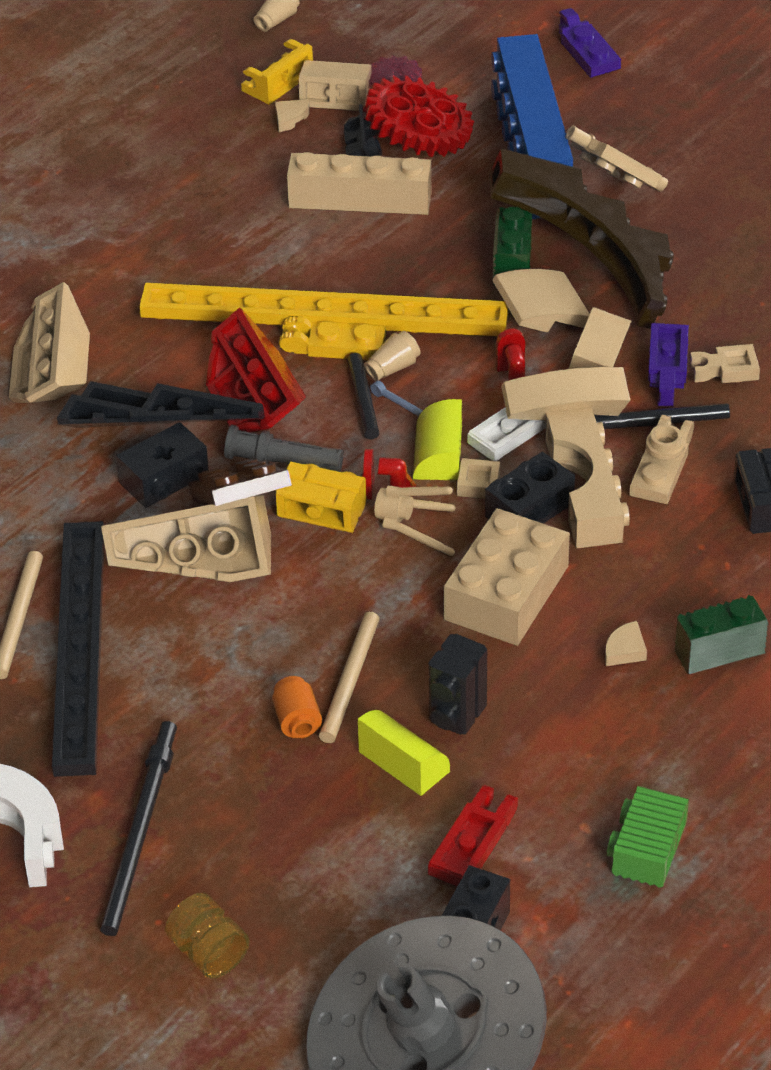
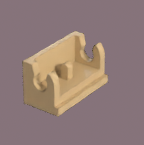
M305 60L299 74V100L309 99V107L359 111V105H365L368 91L371 89L368 88L371 77V65Z
M593 307L574 351L569 369L613 367L631 320Z

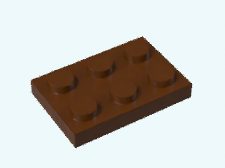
M257 458L235 463L236 470L229 472L221 471L220 468L198 473L199 480L188 482L192 498L214 506L292 486L287 469L276 467L275 463L266 464V461H258Z

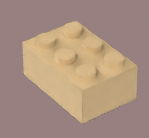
M496 508L444 585V620L518 646L568 568L570 533Z

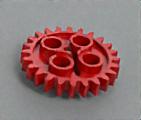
M406 75L403 81L396 76H392L391 82L382 78L380 84L374 83L372 89H369L363 109L366 112L365 120L372 122L370 128L380 130V138H391L390 145L402 144L403 151L413 148L416 155H420L421 151H426L430 157L434 156L435 151L443 157L446 156L447 151L456 154L458 148L464 149L465 144L469 142L474 125V120L471 119L472 112L465 110L466 103L457 102V94H446L448 88L437 89L433 81L428 85L424 84L420 77H418L416 82H413Z

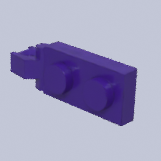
M572 8L559 11L561 44L590 78L621 69V58L592 24H589L587 20L580 22L579 15Z
M651 323L648 381H650V387H659L658 406L673 407L675 388L684 389L687 376L689 325Z

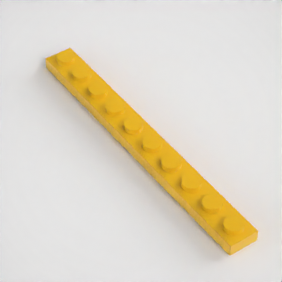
M145 283L140 303L141 318L223 322L240 307L255 324L283 325L284 320L289 318V316H303L311 322L331 321L337 323L386 326L387 331L451 335L498 336L501 332L507 330L508 306L505 301Z

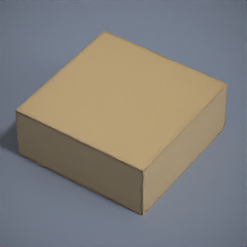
M462 458L457 482V496L485 499V488L500 477V461Z

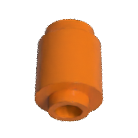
M288 676L278 681L274 687L272 702L282 732L291 738H306L319 729L322 723V716L312 687L303 678L298 676Z

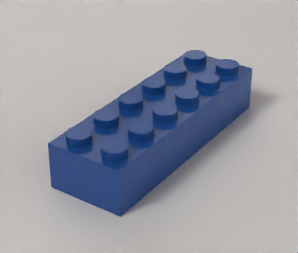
M538 34L497 38V52H492L491 54L492 69L494 73L497 72V79L491 80V91L493 100H497L498 120H504L502 121V135L504 141H509L507 143V150L573 167V156L568 139H566L565 128ZM532 214V219L541 218L535 214Z

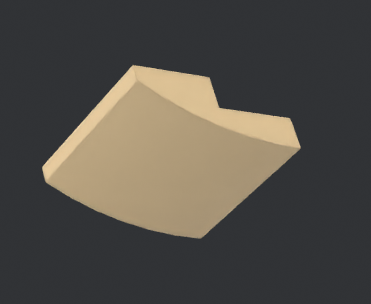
M521 269L496 274L492 280L519 326L549 332L555 321L584 328L590 314L564 272L547 269Z

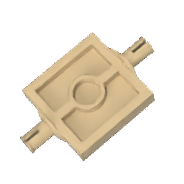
M574 125L567 130L566 139L573 141L571 146L582 151L580 158L584 161L607 170V174L622 182L626 181L639 189L642 184L651 186L660 192L666 188L668 179L653 171L652 168L646 167L610 145L596 140L593 134H587Z

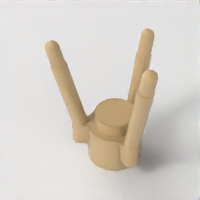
M388 485L387 488L379 490L374 511L376 518L384 519L383 528L397 530L449 556L455 554L453 548L400 523L403 519L409 520L413 508L455 511L456 507L453 504L416 500L411 497L449 495L453 492L451 487L400 488Z

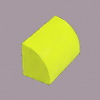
M462 399L438 401L429 405L419 415L416 424L413 479L458 480L462 435Z
M373 710L358 718L359 752L420 796L450 772V762L446 755L384 712Z

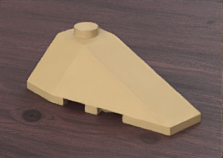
M264 495L251 496L218 506L210 504L101 526L107 561L110 566L165 572L226 582L271 574V530Z

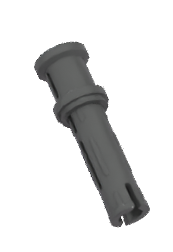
M235 425L229 427L224 448V456L227 459H233L234 456L248 459L257 458L258 461H266V464L269 461L289 464L291 461L300 464H315L320 468L337 472L341 471L344 458L341 457L344 454L342 449L325 448L274 438L273 434H270L269 431H262L261 434L239 430V427Z

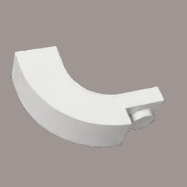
M0 764V823L16 829L24 837V861L29 887L47 886V868H54V851L64 850L56 803L49 791L36 778L17 768Z

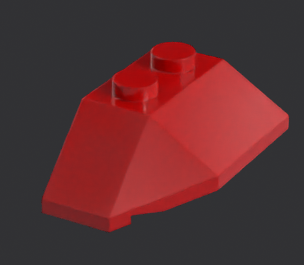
M239 307L212 331L211 343H213V347L209 356L206 386L210 393L261 403L264 408L265 416L263 419L227 421L229 426L235 425L239 427V430L247 432L270 429L306 398L279 351L242 308Z

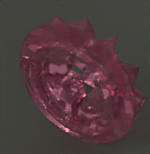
M392 55L388 59L380 57L379 62L371 63L369 82L372 86L374 83L380 84L382 78L391 82L392 76H396L403 81L405 75L413 82H416L418 77L422 78V68L418 67L416 60H408L407 56L396 58Z

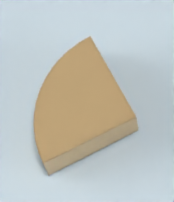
M309 99L275 102L279 132L295 128V123L302 119L305 120L309 115Z
M637 621L622 625L608 638L605 650L606 666L645 661L647 659V649Z

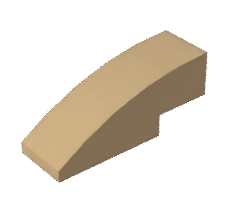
M591 367L550 371L505 381L501 385L508 419L546 421V413L591 407L594 415L619 416L630 402L623 367Z

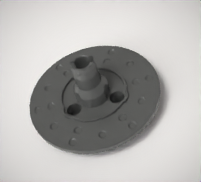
M431 916L392 926L374 935L352 951L338 965L321 989L314 1004L307 1031L306 1047L309 1069L532 1070L542 1047L547 1022V1006L541 979L525 951L513 939L497 928L481 921L458 916ZM474 1012H477L476 1015L472 1016L471 1018H468L469 1015H471Z

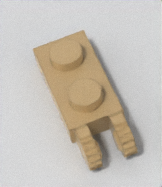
M661 415L657 426L662 424L671 425V416ZM685 420L681 426L680 431L685 439V449L679 457L662 460L653 457L648 453L647 449L645 450L631 482L629 496L668 504L688 456L689 443L694 430L693 421Z

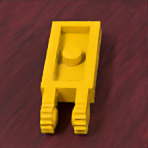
M289 316L283 322L282 329L285 333L280 336L279 345L286 352L308 354L310 357L347 359L350 354L359 353L363 360H369L385 342L386 326L331 321L311 322L303 316Z

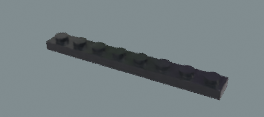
M103 521L64 523L52 756L54 777L97 774L104 540L101 526H104Z

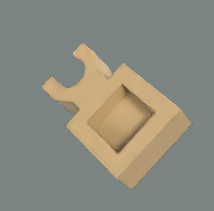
M753 344L716 347L715 354L706 352H691L690 366L694 368L695 382H705L713 377H720L722 383L759 380L760 367Z

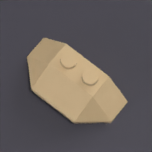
M65 282L34 299L31 306L33 312L25 321L13 350L9 399L12 402L34 403L57 400L70 392H76L86 384L90 332L69 286Z

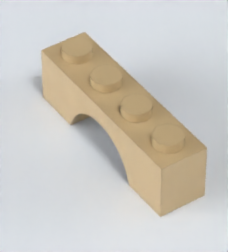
M592 407L546 413V444L550 457L567 470L583 477L587 482L582 487L569 493L568 522L576 548L623 543L624 526H629L630 524L629 509L627 503H621L619 499L621 498L619 476H612L613 458L610 448L604 449L603 446L605 445L603 423H596Z

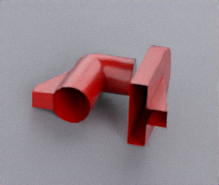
M518 329L504 330L498 335L496 340L497 372L508 370V381L525 377V339L523 333Z
M365 449L361 477L366 478V499L372 500L375 481L374 450ZM379 458L377 475H389L390 486L400 488L416 487L415 482L407 473V466L404 460L400 458Z

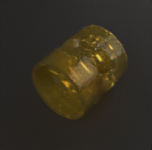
M197 893L186 898L172 911L166 922L165 932L167 937L180 951L188 955L190 961L204 976L210 979L219 978L229 973L244 958L249 949L250 939L248 934L233 919L224 917L225 911L210 895Z

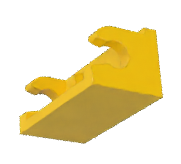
M293 39L287 40L283 44L285 47L292 49V52H286L281 55L282 58L279 61L270 64L269 68L263 72L253 67H248L243 71L246 76L253 79L250 81L245 80L241 83L242 91L270 105L299 84V74L305 60L313 61L311 45H303Z

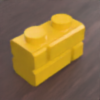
M290 461L287 470L289 471L292 486L276 490L277 516L353 533L358 518L361 516L366 505V478L348 471L337 472L320 468L315 464H300Z

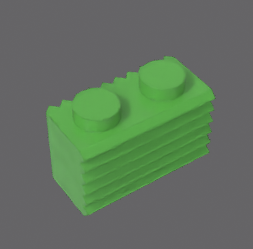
M637 786L634 799L626 798L624 800L619 823L623 824L621 831L613 830L608 843L607 856L613 857L612 873L616 877L621 875L624 879L630 878L632 881L647 882L650 886L655 884L658 888L664 886L687 823L689 799Z

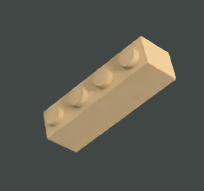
M309 152L291 153L287 173L289 208L428 215L432 194L431 159L349 156L346 154L328 155Z

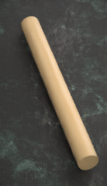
M30 551L27 555L1 639L0 679H5L8 676L42 564L43 555L38 551Z
M366 612L363 616L321 728L319 738L325 743H333L341 726L380 620L379 616L374 612Z

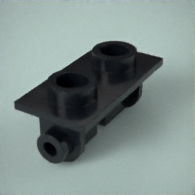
M360 104V115L350 117L344 123L345 143L347 145L345 146L346 155L380 156L382 155V149L377 139L380 130L370 128L372 122L365 120L366 112L363 111L364 106Z

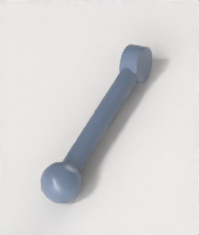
M379 380L370 386L371 392L375 396H384L417 416L423 411L387 390L385 385Z

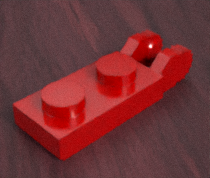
M487 785L482 786L472 802H467L430 859L428 875L458 886L469 865L481 869L505 832L506 827L511 822L517 810L518 798L510 794L506 795L494 813L487 810L494 798V788Z

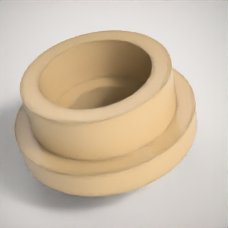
M669 424L658 425L647 436L646 449L655 458L662 460L674 459L684 452L685 439L677 427Z

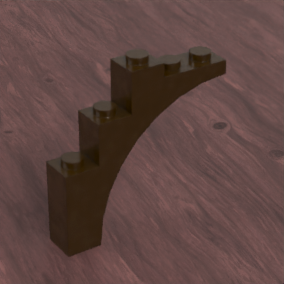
M501 149L489 174L490 198L517 206L566 231L586 246L607 266L622 286L632 306L637 326L651 329V323L655 322L657 316L663 315L667 305V295L663 293L662 283L664 271L668 272L670 270L674 256L673 251L670 250L668 235L631 226L630 219L626 217L624 201L587 192V186L583 184L582 169Z

